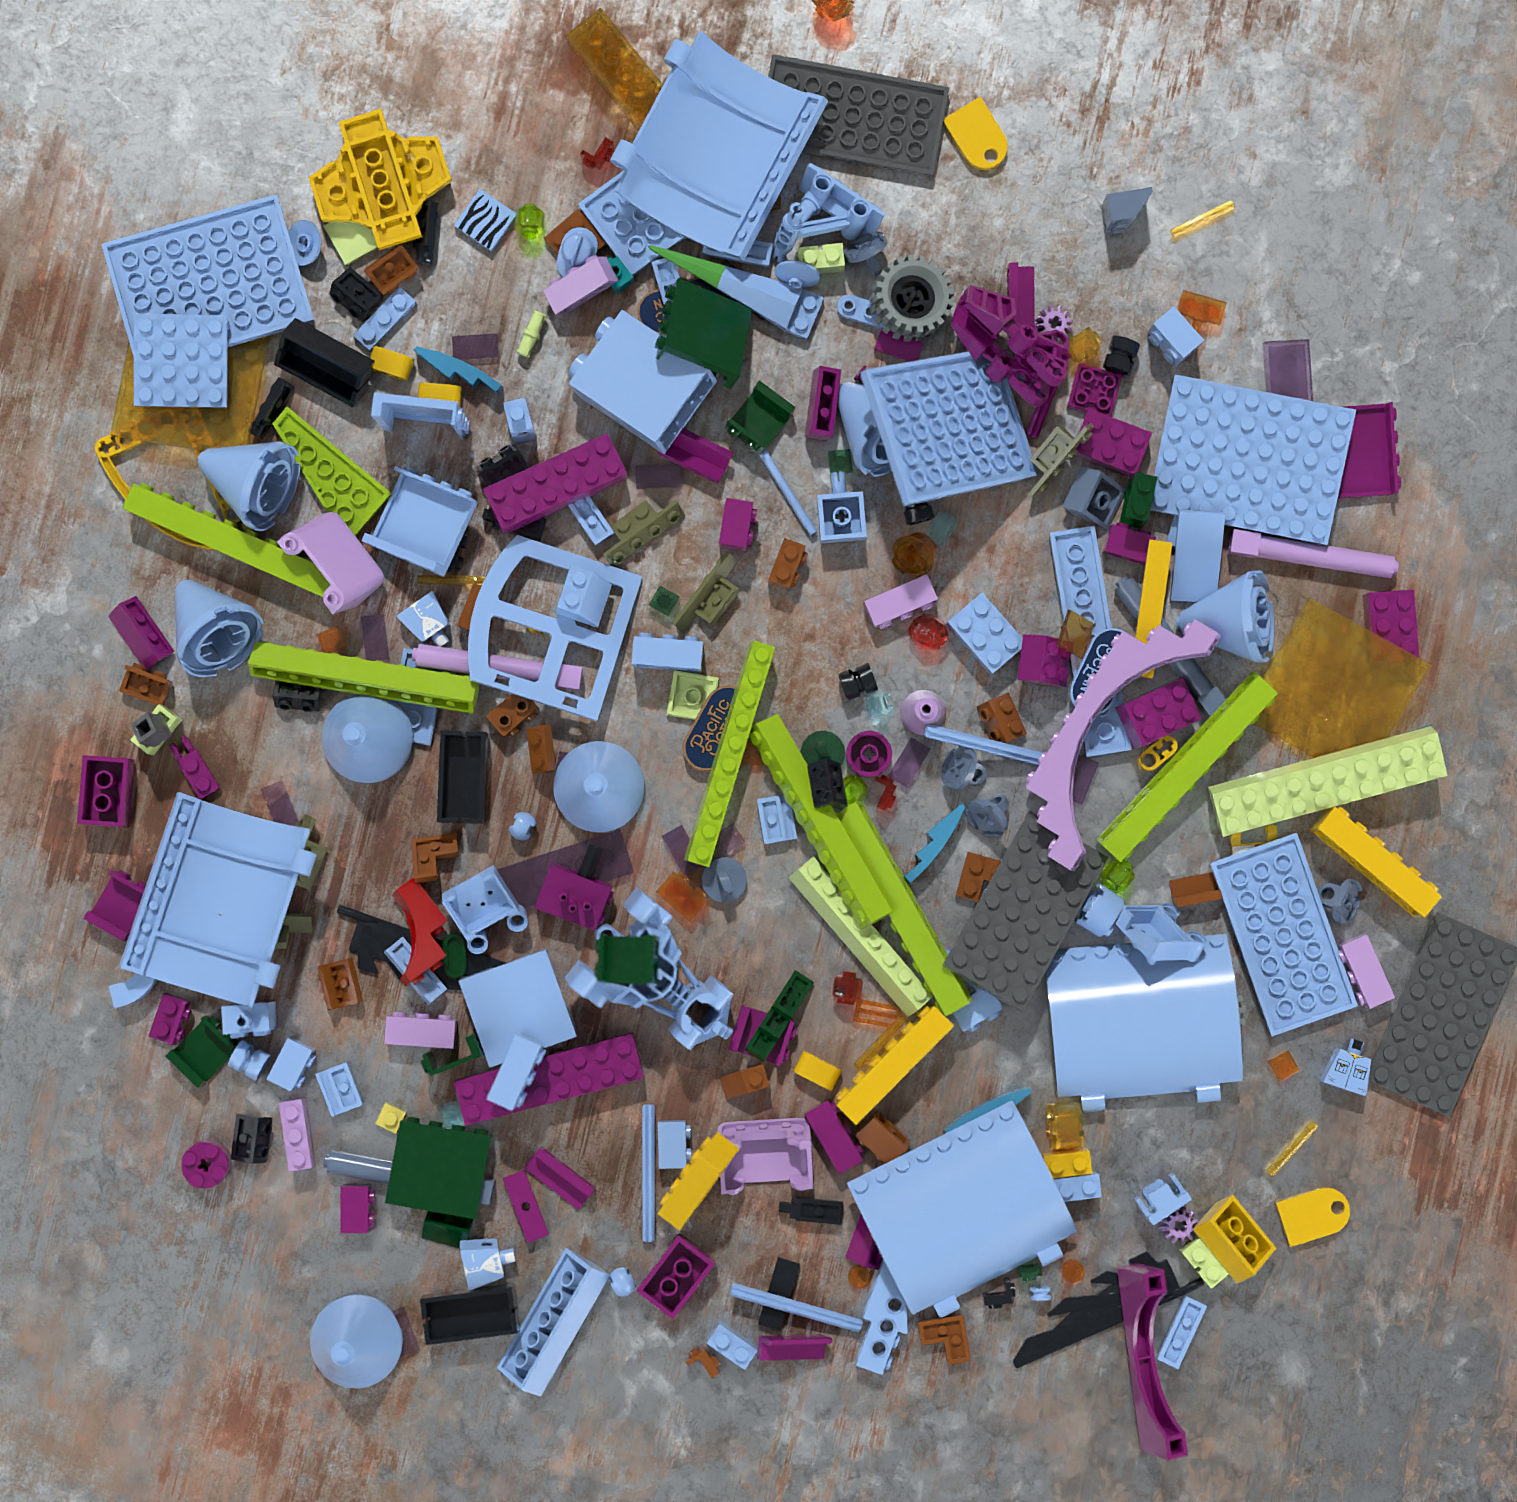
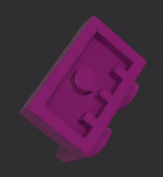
M163 993L148 1037L166 1042L171 1046L180 1042L184 1035V1029H182L184 1020L189 1019L192 1007H189L191 1001Z

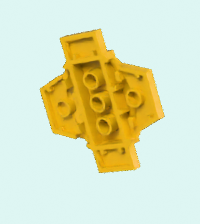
M381 108L339 121L345 143L340 149L341 152L338 159L334 162H329L308 177L322 222H358L362 226L372 229L379 251L421 238L422 234L416 215L419 213L425 200L452 182L438 136H409V138H403L396 132L388 129Z

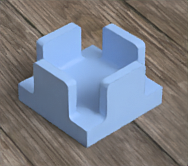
M1172 1173L1168 1177L1176 1187V1190L1172 1191L1169 1185L1163 1183L1161 1179L1156 1180L1142 1190V1193L1150 1203L1148 1209L1138 1196L1134 1198L1147 1221L1153 1226L1192 1200Z

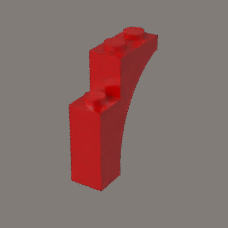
M413 877L392 894L407 919L411 933L410 959L404 974L400 978L405 987L411 982L413 985L419 983L425 978L423 974L429 969L431 972L437 970L443 965L441 960L446 956L434 940V937L444 930L442 926L447 922V919L420 883H415Z

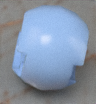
M516 813L514 816L516 821L514 825L509 826V832L517 840H528L531 836L529 834L531 828L536 826V820L529 813Z
M616 1268L610 1273L608 1279L616 1296H628L635 1290L636 1284L628 1268Z

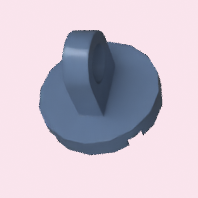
M879 231L874 236L871 233H867L849 243L848 250L844 249L843 251L844 257L849 263L865 260L874 277L882 272L875 255L887 245L884 233Z
M958 746L959 748L957 749L953 748L946 756L942 765V773H944L942 781L944 785L956 791L964 789L967 785H980L987 775L985 767L977 762L975 751L963 746ZM978 769V774L974 777L975 771Z
M1004 794L994 795L988 800L981 798L973 799L965 810L967 820L976 830L980 828L984 831L982 834L992 838L1000 837L1008 828V821L1004 812L1008 809L1009 802Z
M725 856L711 860L710 867L705 866L701 876L702 887L706 894L715 901L723 903L733 901L740 897L746 888V871L733 858Z
M1349 878L1341 886L1333 883L1321 885L1317 890L1323 906L1333 909V919L1342 924H1346L1347 920L1353 919L1361 901V897L1358 896V891H1362L1360 882ZM1327 891H1334V896L1331 899L1325 900L1323 898Z

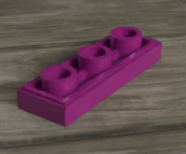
M525 1169L504 1177V1184L527 1243L549 1235L550 1233ZM528 1202L530 1209H524L522 1204Z

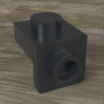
M1006 1277L1004 1278L1005 1291L982 1293L984 1306L988 1305L989 1309L1002 1308V1304H1012V1297L1016 1296L1015 1284L1010 1283V1279Z

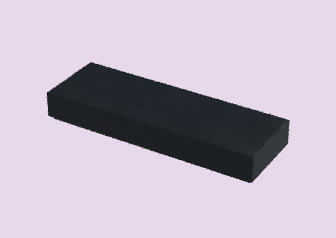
M778 1257L767 1292L790 1299L800 1263ZM763 1305L758 1324L780 1331L786 1312Z

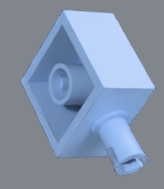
M837 472L830 473L833 493L817 495L820 544L866 540L863 491L846 492L845 472H839V481L837 480ZM839 513H843L844 517H848L843 523L836 519Z
M276 1001L253 1003L252 1007L242 1004L221 1007L223 1034H230V1038L249 1036L248 1032H253V1036H264L271 1034V1030L278 1028Z

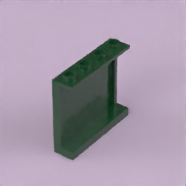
M677 278L673 286H668L665 293L667 301L661 312L664 318L659 324L658 331L661 333L655 343V348L657 349L656 359L659 360L665 351L723 375V386L731 389L741 374L752 309Z
M407 1116L406 1120H400L385 1204L477 1219L493 1136L488 1135V1130L475 1128L474 1132L465 1131V1126L452 1124V1128L442 1127L443 1122L429 1120V1124L420 1123V1118Z

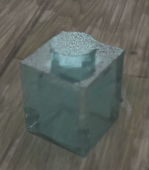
M939 512L924 533L923 538L942 550L958 525L955 523L956 519L947 512H944V514Z

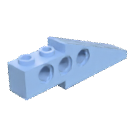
M884 1258L862 1314L863 1319L870 1322L855 1361L856 1366L880 1375L883 1374L884 1369L888 1370L892 1361V1357L889 1356L891 1349H896L900 1339V1335L897 1334L898 1331L907 1334L906 1302ZM892 1298H897L901 1301L897 1309H891L888 1306V1302ZM884 1320H890L893 1323V1327L888 1331L880 1328V1324ZM876 1342H882L885 1345V1349L880 1353L872 1349Z

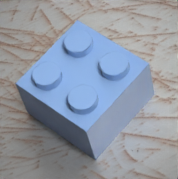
M1174 306L1160 317L1147 332L1149 341L1155 347L1159 346L1164 352V358L1170 364L1174 363L1176 366L1190 356L1204 341Z

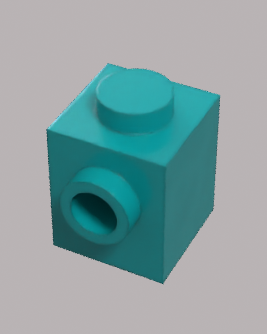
M616 256L615 258H608V261L618 279V282L610 287L618 295L635 281L620 258Z

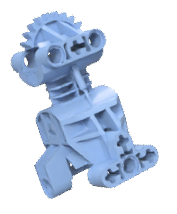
M636 887L623 903V907L637 919L632 926H628L631 937H646V935L660 937L658 985L601 983L597 981L594 971L581 960L576 962L564 977L573 990L582 997L589 999L599 1008H602L607 1000L630 1005L637 1009L644 1004L654 1008V1011L672 1017L674 1021L668 1030L675 1039L689 1050L694 1045L717 1035L727 1040L733 1032L727 1025L731 999L734 995L714 976L710 975L703 983L696 979L688 967H685L679 958L681 952L667 927L673 916ZM602 923L601 926L598 925L594 932L596 940H599V934L604 930H610L611 936H624L607 923ZM677 961L691 983L685 985L676 978ZM663 997L672 1005V1009L670 1010L658 1004L653 1005L648 1002ZM695 1000H699L702 1004L704 1002L708 1003L711 1006V1009L706 1012L699 1023L691 1019L686 1013L689 1006Z

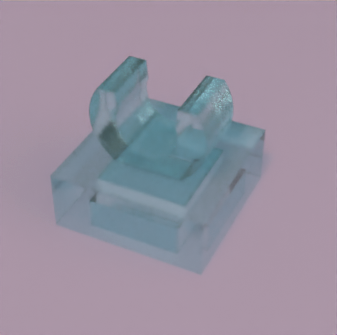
M883 691L863 697L870 719L889 713V710L893 709V705L887 706L885 698L890 697V694H884Z
M458 1100L438 1105L443 1127L464 1122Z

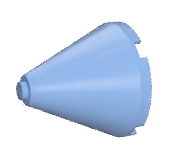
M852 382L840 384L837 405L855 465L865 475L870 473L873 477L891 472L892 469L865 386Z
M284 442L210 448L201 452L198 457L199 468L241 521L247 527L256 531H265L276 524L272 519L277 513L284 514L295 494L300 475V464L295 462L294 455L298 456L299 454L293 446Z
M1261 570L1249 571L1181 611L1180 616L1176 618L1177 629L1183 633L1186 625L1189 622L1192 624L1194 619L1220 634L1221 637L1215 647L1256 663L1268 662L1270 658L1265 657L1266 653L1273 652L1275 619L1273 602H1268L1265 592L1270 591L1265 574Z
M183 580L175 588L177 658L184 670L190 675L212 677L217 675L216 670L227 667L230 671L251 655L255 641L261 642L264 634L261 625L264 622L252 606L193 580Z
M353 694L342 699L329 712L322 730V746L328 762L340 775L355 782L376 783L394 776L406 764L412 752L414 732L406 711L394 700Z
M604 741L588 742L570 751L560 762L553 783L555 801L563 816L578 828L590 832H609L628 823L638 812L645 790L644 776L635 758L624 748Z
M364 1294L346 1295L327 1305L317 1316L310 1335L311 1354L317 1368L330 1381L347 1388L369 1387L383 1380L396 1366L403 1347L402 1328L399 1326L395 1313L381 1300Z

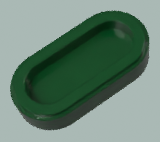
M453 932L448 934L443 940V952L446 954L443 958L444 971L451 978H460L467 971V943L462 934Z

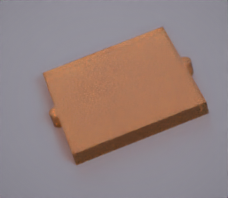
M1067 610L1064 623L1061 625L1057 646L1083 659L1087 646L1091 642L1090 637L1094 623L1072 610Z

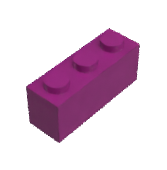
M818 366L813 370L804 437L825 441L833 437L842 369Z
M826 1099L804 1112V1115L837 1172L841 1174L862 1162L861 1155L864 1152L858 1141L852 1142L849 1136L852 1134V1131L847 1122L841 1123L837 1116L841 1112L836 1103H830Z

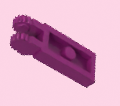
M184 735L181 737V740L190 752L183 757L175 743L169 744V747L198 798L202 800L221 787L199 751L194 748L189 738Z

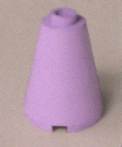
M918 690L906 697L901 706V720L905 727L918 735H924V729L927 724L941 727L946 718V708L943 700L936 693L929 690ZM922 707H927L930 712L924 713Z

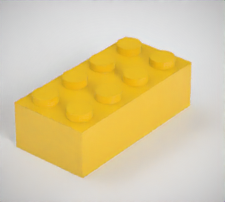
M719 1132L712 1139L709 1137L705 1139L700 1146L702 1151L698 1148L691 1157L690 1163L692 1165L688 1163L680 1173L679 1177L681 1180L677 1178L670 1187L669 1191L671 1194L667 1192L660 1201L662 1208L657 1214L679 1231L704 1200L740 1149Z

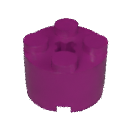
M863 731L855 735L846 748V761L849 768L861 777L871 778L882 774L892 760L890 743L883 735L875 731ZM867 748H870L871 752L875 753V756L871 757L870 760H867V757L862 754L867 751Z
M204 1139L195 1143L185 1152L182 1157L181 1169L183 1176L191 1186L206 1189L214 1187L224 1180L232 1164L228 1148L218 1141ZM210 1161L211 1165L207 1168V1166L202 1165V1162Z

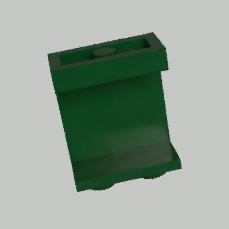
M759 380L754 386L752 394L732 419L729 418L727 420L725 429H727V433L732 438H739L743 441L751 452H757L762 455L791 418L796 407Z
M1135 472L1133 479H1128L1119 523L1141 529L1148 522L1157 476Z
M599 934V940H596L595 944L598 963H595L594 975L597 977V981L613 984L658 985L660 937L656 935L631 937Z
M203 1016L200 1019L201 1022L175 1049H171L165 1055L197 1088L202 1087L228 1061L238 1045L237 1038H230V1034H223L222 1024L214 1016Z
M474 1033L465 1037L471 1055L439 1068L432 1051L423 1054V1060H420L424 1072H429V1075L433 1076L483 1056L484 1051L478 1034Z

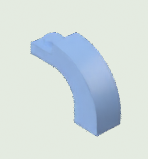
M135 973L125 982L110 985L109 990L114 1008L130 1005L141 1000L151 992L158 980Z

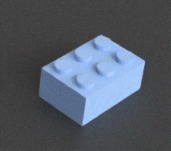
M983 592L946 623L949 629L990 676L1022 648L1023 638Z
M639 633V637L634 636L632 665L634 668L702 673L704 645L702 641H699L698 637L685 636V640H676L675 635H662V638H654L651 633Z
M520 1032L517 1033L487 1100L511 1111L516 1107L522 1106L527 1095L524 1089L526 1085L532 1084L537 1073L533 1069L536 1064L542 1062L546 1050L543 1049L545 1043Z

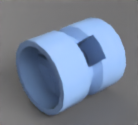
M241 1040L235 1048L228 1066L238 1072L243 1070L245 1076L257 1081L264 1072L271 1055L260 1049L255 1051L253 1045Z

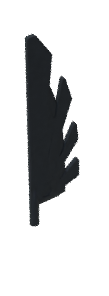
M339 904L337 913L358 920L349 947L351 951L358 953V968L378 974V969L373 959L375 958L387 962L400 980L402 977L401 972L384 952L401 937H404L411 946L410 929ZM434 937V940L443 950V940ZM467 949V971L463 976H470L489 968H495L506 964V962L483 954H474ZM442 959L443 965L433 973L448 990H462L459 984L460 979L451 978L445 973L444 961Z
M1147 1251L1128 1260L1132 1264L1140 1263L1164 1270L1167 1293L1160 1300L1158 1306L1205 1286L1202 1278L1179 1286L1168 1260L1164 1259L1157 1262ZM1105 1271L1091 1279V1283L1113 1284L1095 1295L1065 1297L1047 1313L1048 1317L1071 1313L1054 1329L1027 1337L1013 1359L1015 1368H1020L1124 1322L1118 1273Z

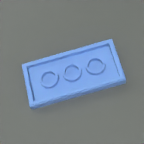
M1178 511L1170 592L1171 601L1198 602L1218 590L1225 523L1224 512Z
M403 649L402 665L418 669L424 668L417 667L416 662L412 661L413 650ZM426 668L429 671L446 672L445 670ZM395 701L406 711L410 718L414 732L413 743L431 746L439 708Z

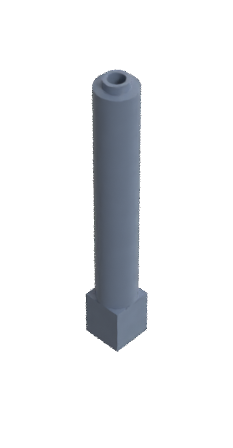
M1125 576L1116 583L1118 588L1114 591L1137 620L1142 589L1133 577L1128 579ZM1162 617L1161 627L1175 634ZM1193 658L1169 663L1177 676L1184 678L1190 693L1195 698V703L1208 719L1226 700L1217 686L1211 683Z
M332 1150L330 1154L325 1156L324 1167L327 1168V1173L388 1184L392 1161ZM484 1177L480 1203L488 1205L491 1203L495 1179Z

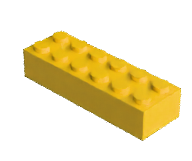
M1336 807L1325 809L1309 830L1410 915L1417 918H1425L1442 898L1438 893L1439 889L1430 881L1424 882L1420 878L1421 873L1415 868L1405 866L1402 863L1403 858L1397 853L1387 851L1384 848L1386 844L1377 837L1372 838L1366 833L1368 829L1364 825L1348 818L1350 814L1341 807L1338 809Z
M934 1005L922 1007L916 1014L918 1019L913 1024L909 1021L900 1030L903 1034L897 1040L893 1037L884 1046L886 1051L881 1056L876 1054L868 1062L870 1067L865 1072L860 1070L852 1078L853 1084L848 1089L843 1087L836 1094V1105L856 1125L954 1027Z

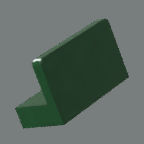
M427 1211L421 1238L460 1249V1241L468 1240L474 1219Z

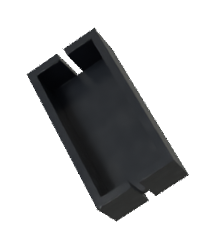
M294 318L283 330L278 346L280 348L277 350L274 365L353 408L366 393L375 361L297 318Z
M440 730L438 823L460 824L462 819L464 824H485L489 733L465 731V736L467 737H464V732Z
M515 1284L423 1295L420 1298L422 1320L430 1316V1320H426L423 1324L425 1345L517 1334L520 1330L518 1309H513L517 1304Z

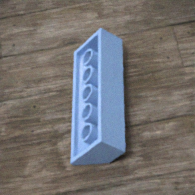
M565 1248L497 1369L521 1390L541 1397L610 1275L595 1263L569 1248Z

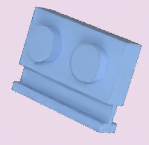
M784 795L757 799L764 844L797 839L792 807L785 801Z
M348 1061L315 1074L331 1117L364 1105Z

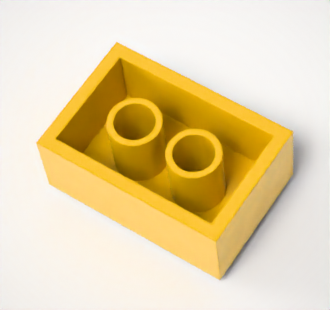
M1233 1194L1216 1202L1193 1228L1236 1283L1254 1276L1277 1249Z

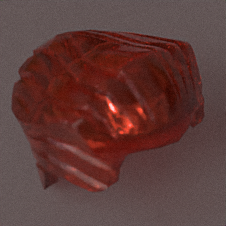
M925 613L912 620L909 626V637L920 649L938 650L946 643L948 631L943 620Z

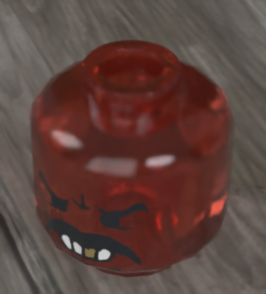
M843 971L842 975L835 976L832 996L837 999L836 1003L854 1005L855 1002L859 1001L863 987L862 979L857 978L855 972Z

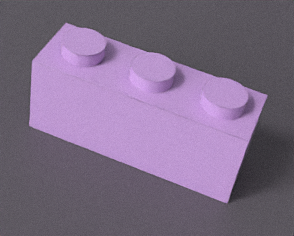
M591 256L584 261L585 264L583 266L574 267L567 271V276L564 278H557L549 283L550 286L543 291L555 315H566L618 282L607 257Z
M926 574L864 601L863 604L873 627H880V630L893 625L892 621L897 618L903 621L914 616L913 612L918 609L924 612L935 607L934 603L937 602L938 598Z
M1361 934L1337 945L1341 960L1348 969L1346 973L1351 985L1355 984L1358 991L1355 995L1361 1006L1364 1005L1365 1008L1371 1009L1395 998L1367 934Z
M394 1011L393 1015L386 1016L384 1044L456 1048L458 1020H452V1015H438V1019L429 1018V1014L416 1013L415 1017H406L407 1012Z
M306 1097L279 1102L289 1172L313 1168L316 1166Z

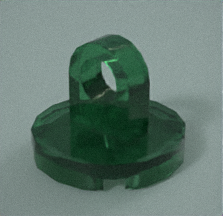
M823 730L808 735L802 743L800 753L807 765L825 758L842 765L845 758V747L837 735Z

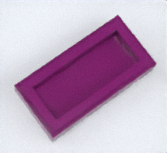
M881 328L874 347L875 351L905 362L918 361L924 343L914 339L906 342L903 335L897 340L892 338L893 331H889L886 334L882 331L883 328Z

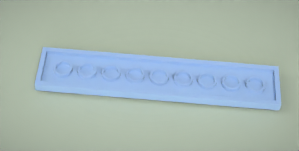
M1095 526L1049 533L1066 641L1072 642V654L1070 657L1072 678H1074L1093 637L1104 629L1112 628ZM1122 690L1118 692L1112 706L1107 711L1098 714L1083 741L1086 757L1132 750L1131 742L1115 709L1116 706L1124 703Z

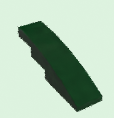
M796 970L793 972L744 1051L762 1062L765 1061L814 984L812 980Z

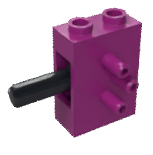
M595 844L588 845L578 871L551 862L535 902V908L594 931L597 925L601 926L606 915L603 912L605 904L610 905L614 892L611 891V884L591 877L600 855L601 847Z

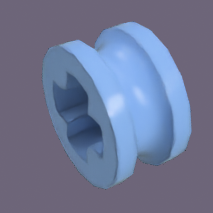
M1030 1287V1291L1033 1292V1295L1030 1296L1031 1300H1050L1051 1295H1049L1051 1287Z

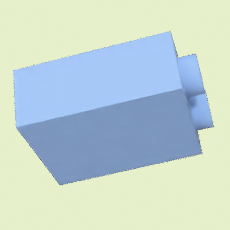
M621 310L615 319L607 317L600 324L595 334V339L598 343L588 356L582 353L574 360L569 369L568 375L572 379L568 384L578 397L662 454H665L717 380L711 370L665 351L659 360L656 359L657 349L655 348V343L659 334Z

